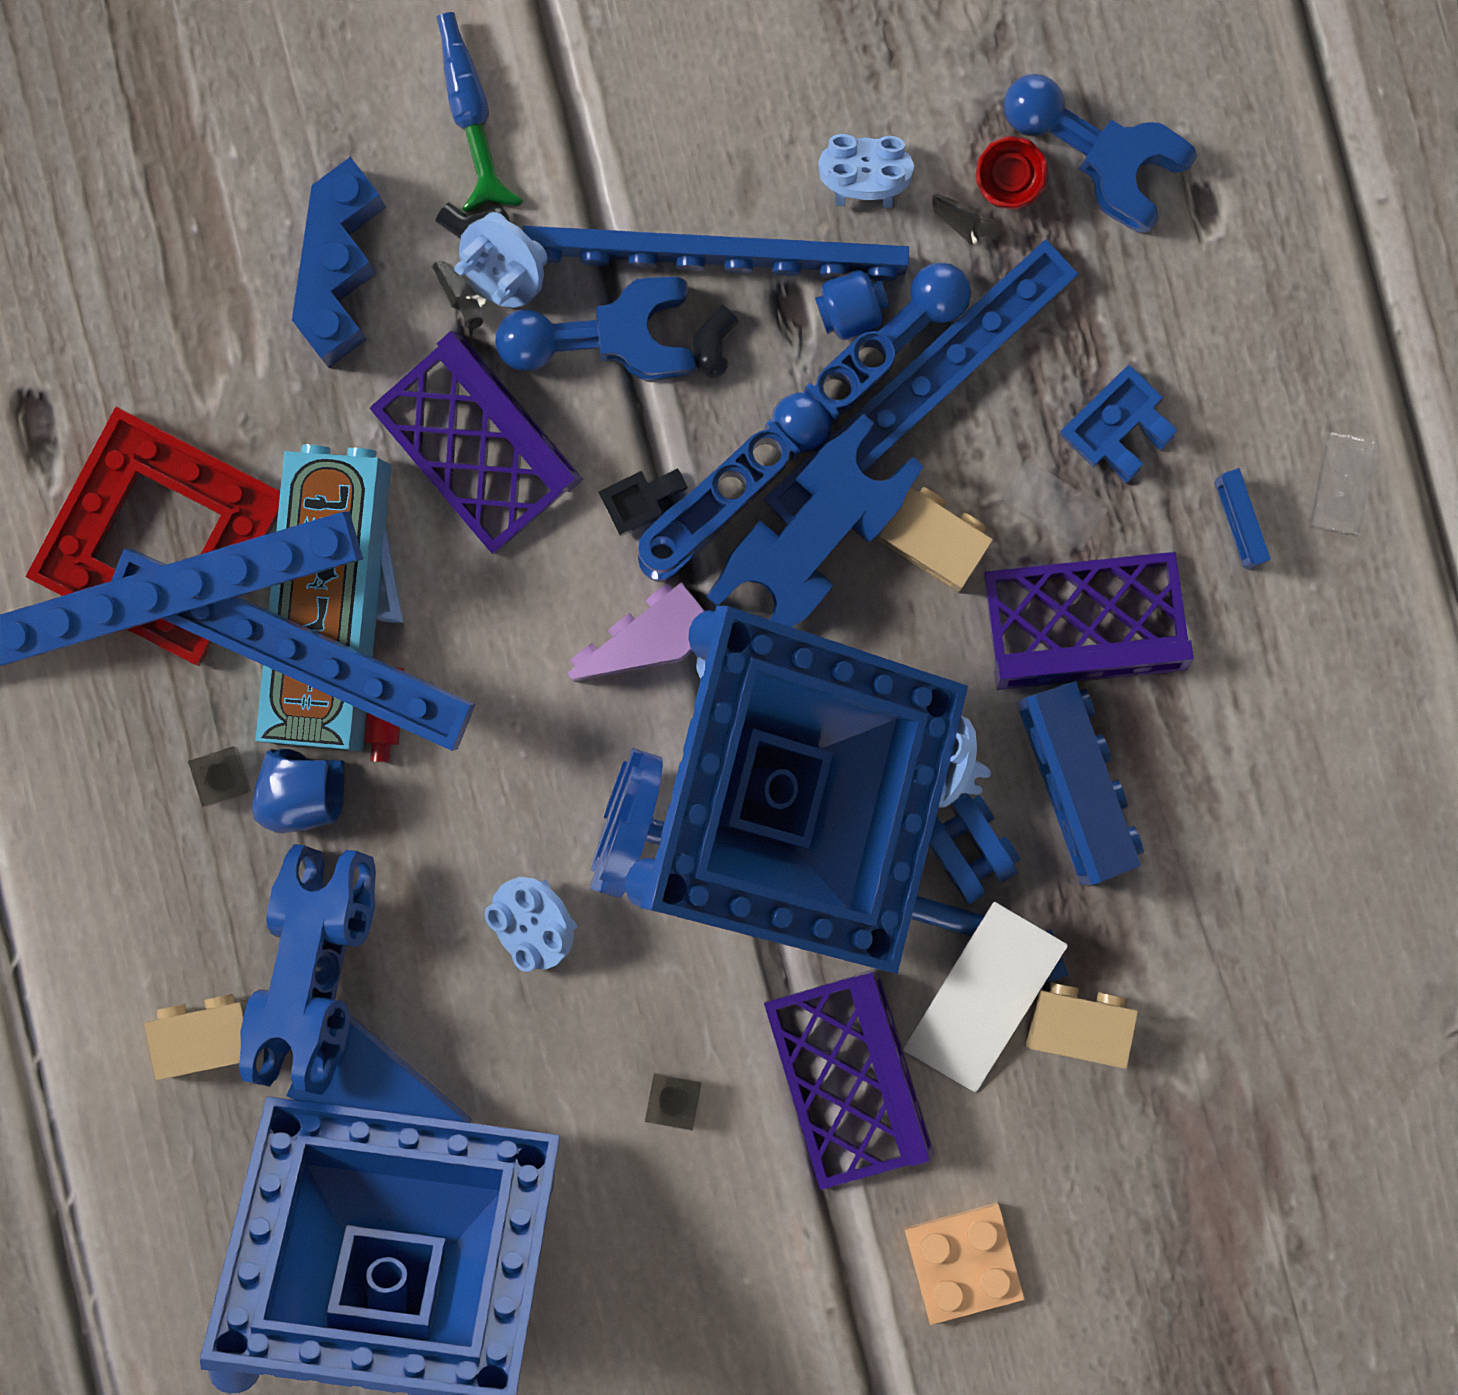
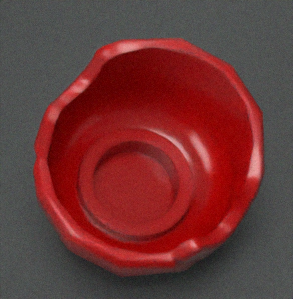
M1005 136L991 142L978 158L976 169L978 188L984 198L998 208L1019 210L1033 204L1045 191L1049 177L1046 158L1032 141L1024 137Z

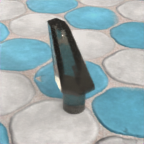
M938 193L932 195L934 212L969 244L974 245L979 241L980 237L1000 239L1003 229L1002 221L981 218L980 209H975Z
M435 261L432 268L450 302L451 308L461 311L464 326L467 329L480 327L483 324L480 310L486 302V297L464 276L456 273L451 264L444 261Z

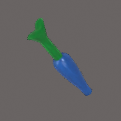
M447 12L440 14L436 19L441 34L444 74L450 111L455 124L466 132L477 174V183L474 191L462 209L465 212L475 211L486 202L503 206H520L524 201L510 192L496 175L484 125L489 117L487 99L474 63L459 32L455 13Z

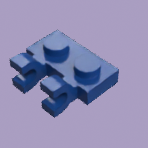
M1128 364L1060 431L1059 435L1093 468L1104 458L1117 476L1127 484L1141 470L1140 468L1143 466V463L1120 442L1138 425L1152 444L1161 451L1174 438V434L1178 430L1154 409L1161 403L1163 397Z

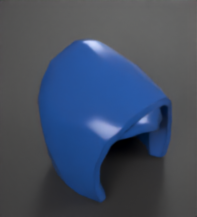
M291 749L267 750L255 786L252 803L254 820L264 828L280 834L304 832L311 828L335 823L341 814L344 802V761L307 759L300 752Z

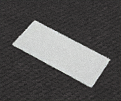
M994 902L903 1050L971 1091L977 1092L1068 945Z

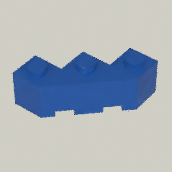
M351 156L311 186L292 321L328 368L367 340L339 301L377 274L369 260L350 237V234L386 208L379 193Z

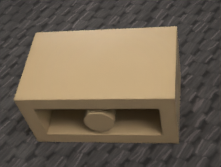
M925 487L920 492L910 488L902 507L888 522L877 542L958 593L993 540L985 535L988 528L979 520L966 513H963L961 518L944 509L947 504L946 500Z
M1050 982L1049 991H1039L1034 999L1026 1047L1037 1051L1127 1069L1138 1014L1137 1010L1125 1007L1127 998L1098 992L1097 1000L1093 1001L1079 998V988Z
M233 994L205 999L206 1009L187 1013L185 1004L156 1010L158 1019L144 1023L155 1081L239 1063L241 1050L240 1031L248 1000L235 1003Z

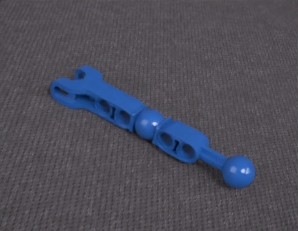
M942 262L929 264L921 269L912 281L910 290L912 300L878 332H865L856 338L822 370L815 386L809 383L805 387L804 392L789 394L781 399L773 410L771 420L765 424L764 430L752 435L682 500L668 509L643 533L638 547V563L642 573L656 582H665L674 578L747 505L781 475L788 459L794 462L798 458L799 453L811 452L822 446L830 436L832 425L837 422L839 415H843L854 407L887 375L895 355L930 322H950L965 312L970 303L971 288L964 272L950 263ZM868 347L876 348L883 355L884 363L875 368L867 367L859 359V351ZM830 380H840L847 385L849 396L844 400H833L826 395L824 384ZM764 444L771 445L778 451L780 460L773 466H763L754 458L753 451L755 448ZM727 477L737 478L744 485L745 492L737 499H727L718 490L719 482ZM659 545H667L672 549L673 555L666 559H659L651 551Z

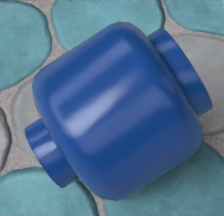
M856 270L827 280L821 287L822 295L815 297L827 334L834 332L841 340H849L865 332L879 329L883 322L881 310L889 308L888 299L881 280L871 283L869 276L862 270Z

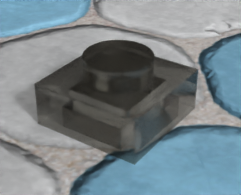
M236 746L188 761L202 807L206 808L252 793Z
M654 1072L645 1122L693 1131L702 1081Z

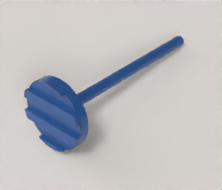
M633 748L628 762L623 761L603 817L607 820L593 856L591 871H594V875L590 883V890L621 898L626 892L625 881L628 871L639 861L645 842L660 846L665 822L654 819L653 814L662 777L663 760L661 756ZM917 896L911 919L972 937L985 915Z

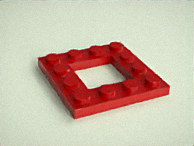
M115 406L25 577L61 596L110 582L116 569L95 559L139 473L221 515L201 554L270 534L278 519L280 491ZM163 619L127 629L199 667L212 644V641Z

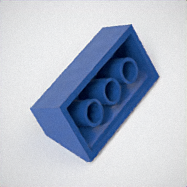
M1076 681L1016 702L1079 884L1095 885L1141 866L1138 855L1144 853L1143 845L1136 827H1127L1121 809L1128 807L1126 796L1118 780L1111 782L1105 763L1111 762L1110 751L1103 735L1095 736L1089 718L1095 716V710L1087 689L1079 690Z

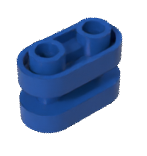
M963 793L950 804L955 814L954 817L942 824L936 816L929 847L960 895L970 905L985 895V891L979 882L980 880L993 873L1001 884L1018 874L1014 864L1019 862L1021 858L1006 836L1000 839L997 838L989 825V822L995 818L982 797L978 795L972 799L969 794ZM965 832L981 855L980 858L969 865L953 841Z

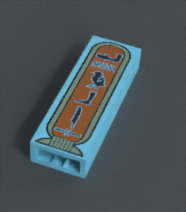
M309 444L302 445L301 452L284 451L276 532L343 511H350L363 560L272 586L268 610L373 657L391 464L376 458L377 451L364 448H348L347 455L330 454L331 448ZM263 665L255 741L363 752L365 711Z

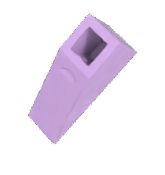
M667 583L646 600L650 608L636 619L629 613L608 630L612 636L610 640L598 649L591 643L570 660L574 668L567 674L576 682L680 662L693 652L688 640L689 628L692 621L705 611L682 583L674 589Z

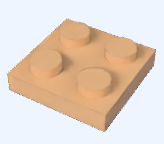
M997 1202L904 1227L930 1325L1024 1300L1002 1214Z

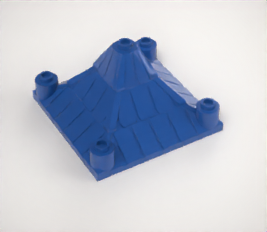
M717 605L716 611L707 610L700 613L692 621L688 640L695 655L706 660L705 671L701 677L694 705L693 718L690 720L683 748L682 761L679 764L672 791V801L668 807L661 835V844L655 859H641L629 869L625 881L627 897L635 906L642 909L898 974L968 685L729 606Z
M266 1096L200 1356L201 1370H208L212 1385L219 1391L228 1394L241 1393L250 1389L257 1382L259 1375L267 1374L287 1379L312 1380L325 1384L347 1387L357 1386L364 1389L393 1393L402 1392L408 1395H518V1384L549 1201L555 1184V1169L560 1135Z

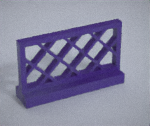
M450 331L436 343L438 347L369 409L491 554H496L565 492H570L584 479L462 334ZM442 361L452 373L451 394L426 393L427 372ZM418 381L417 392L407 391ZM460 384L470 396L459 395ZM400 396L417 397L415 426L398 425L386 409ZM425 398L450 400L448 428L424 427ZM458 401L476 402L483 410L482 431L457 429ZM490 420L501 432H490ZM404 431H415L414 443ZM423 432L448 434L446 463L432 462L422 453ZM456 435L481 436L479 465L454 463ZM489 437L507 438L514 447L512 468L487 466ZM521 456L532 469L520 468ZM434 467L445 468V479ZM454 468L479 470L477 499L460 498L452 489ZM487 471L512 473L510 502L485 500ZM520 474L538 475L550 491L535 504L518 502ZM466 504H476V515L472 513ZM484 505L509 507L508 528L495 539L483 526ZM517 508H530L517 519Z
M1176 552L984 572L995 661L996 690L1187 671L1194 660L1192 641H1188ZM1166 566L1168 585L1159 596H1156L1136 581L1145 568ZM1136 569L1131 576L1123 570ZM1110 571L1125 583L1111 601H1108L1088 585L1097 573ZM1080 574H1088L1083 581L1079 579L1077 576H1075ZM1062 576L1077 587L1063 606H1060L1041 591V588L1052 577ZM1032 579H1040L1035 586L1028 581ZM1015 581L1028 591L1029 594L1017 609L1012 611L998 600L996 583ZM1129 587L1152 603L1138 622L1115 606ZM1082 592L1104 608L1090 627L1067 611ZM1168 593H1170L1171 606L1163 601ZM1034 597L1056 613L1042 632L1019 616ZM1158 608L1173 619L1175 636L1157 638L1142 627V625ZM1000 612L1008 618L1002 627ZM1108 613H1111L1131 629L1122 642L1109 643L1094 632ZM1061 617L1083 633V636L1074 647L1061 648L1046 637ZM1013 623L1035 638V641L1026 652L1005 654L1003 635ZM1136 633L1145 639L1130 641ZM1088 638L1096 643V645L1083 646ZM1040 643L1048 648V650L1035 651Z
M878 969L865 971L852 977L764 1003L820 1190L911 1165L912 1167L931 1161L934 1156V1150ZM850 988L855 1010L847 1024L822 1011L831 993ZM823 996L817 1007L806 1002L807 1000ZM796 1004L813 1014L801 1037L783 1027L778 1009ZM818 1017L843 1030L831 1054L806 1041ZM857 1017L859 1018L863 1033L852 1027ZM848 1034L867 1044L870 1055L862 1070L837 1058ZM787 1039L797 1044L793 1053H791ZM802 1048L827 1060L815 1084L797 1073L795 1061ZM832 1064L858 1077L846 1100L821 1088ZM871 1064H873L877 1079L866 1074ZM862 1081L881 1090L884 1103L876 1118L850 1104ZM802 1086L811 1090L807 1100H805ZM816 1094L841 1107L830 1130L811 1120L808 1109ZM886 1110L891 1126L881 1121ZM846 1111L872 1124L860 1148L835 1134ZM876 1128L895 1137L900 1156L881 1160L865 1151ZM816 1133L825 1137L821 1147L819 1146ZM830 1141L856 1154L847 1171L828 1176L823 1154ZM860 1158L872 1163L855 1168Z

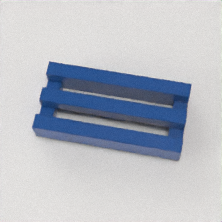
M1240 468L1221 474L1215 479L1214 483L1243 568L1250 569L1262 565L1271 559Z

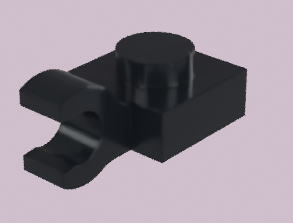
M677 468L650 483L647 482L643 472L639 471L598 493L619 535L622 537L660 518L663 512L658 502L671 498L689 488Z

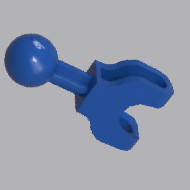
M1029 74L1020 77L1012 83L1004 97V115L1009 125L1015 131L1025 136L1033 137L1051 133L1086 156L1078 169L1091 178L1094 184L1095 198L1101 211L1136 232H1150L1158 219L1156 205L1138 190L1136 174L1139 166L1154 164L1172 173H1181L1191 168L1197 158L1195 147L1167 126L1158 122H1147L1134 127H1124L1111 119L1104 129L1100 131L1066 109L1061 88L1055 81L1044 75Z
M681 277L636 279L622 291L620 297L615 302L609 305L596 306V320L552 324L546 316L534 310L523 309L512 312L498 326L495 337L497 352L501 359L511 368L519 371H534L545 366L555 352L599 348L600 362L616 361L622 364L629 373L643 381L688 376L696 370L695 357L691 350L685 347L662 346L651 338L647 328V322L654 313L668 308L679 307L685 302L689 294L688 283Z

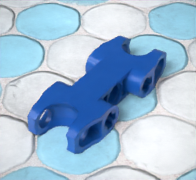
M865 414L861 415L842 434L822 446L796 477L795 480L812 494L811 498L779 535L760 520L729 555L724 569L706 597L717 606L740 584L745 582L759 583L766 587L773 599V613L769 620L790 627L800 623L809 616L834 585L817 570V567L851 528L868 543L871 542L902 507L906 494L924 466L913 457L903 464L888 480H872L865 476L858 468L856 454L858 446L869 433L874 422Z
M294 844L286 854L271 890L266 915L267 927L270 933L275 937H281L269 990H257L248 999L240 1031L241 1050L239 1068L242 1081L270 1087L280 1073L284 1057L292 1049L293 1066L291 1080L295 1090L323 1095L331 1084L338 1062L345 1050L350 1026V1013L346 1003L341 1000H335L346 947H358L365 942L371 928L375 909L376 869L372 856L359 851L345 850L337 861L332 879L323 888L324 859L322 858L321 851L306 845ZM304 858L306 867L301 881L298 872L299 865ZM356 865H358L359 878L357 884L353 887V873ZM264 1049L262 1068L258 1072L256 1067L257 1057L261 1050ZM316 1058L318 1064L317 1073L313 1081H311V1068Z

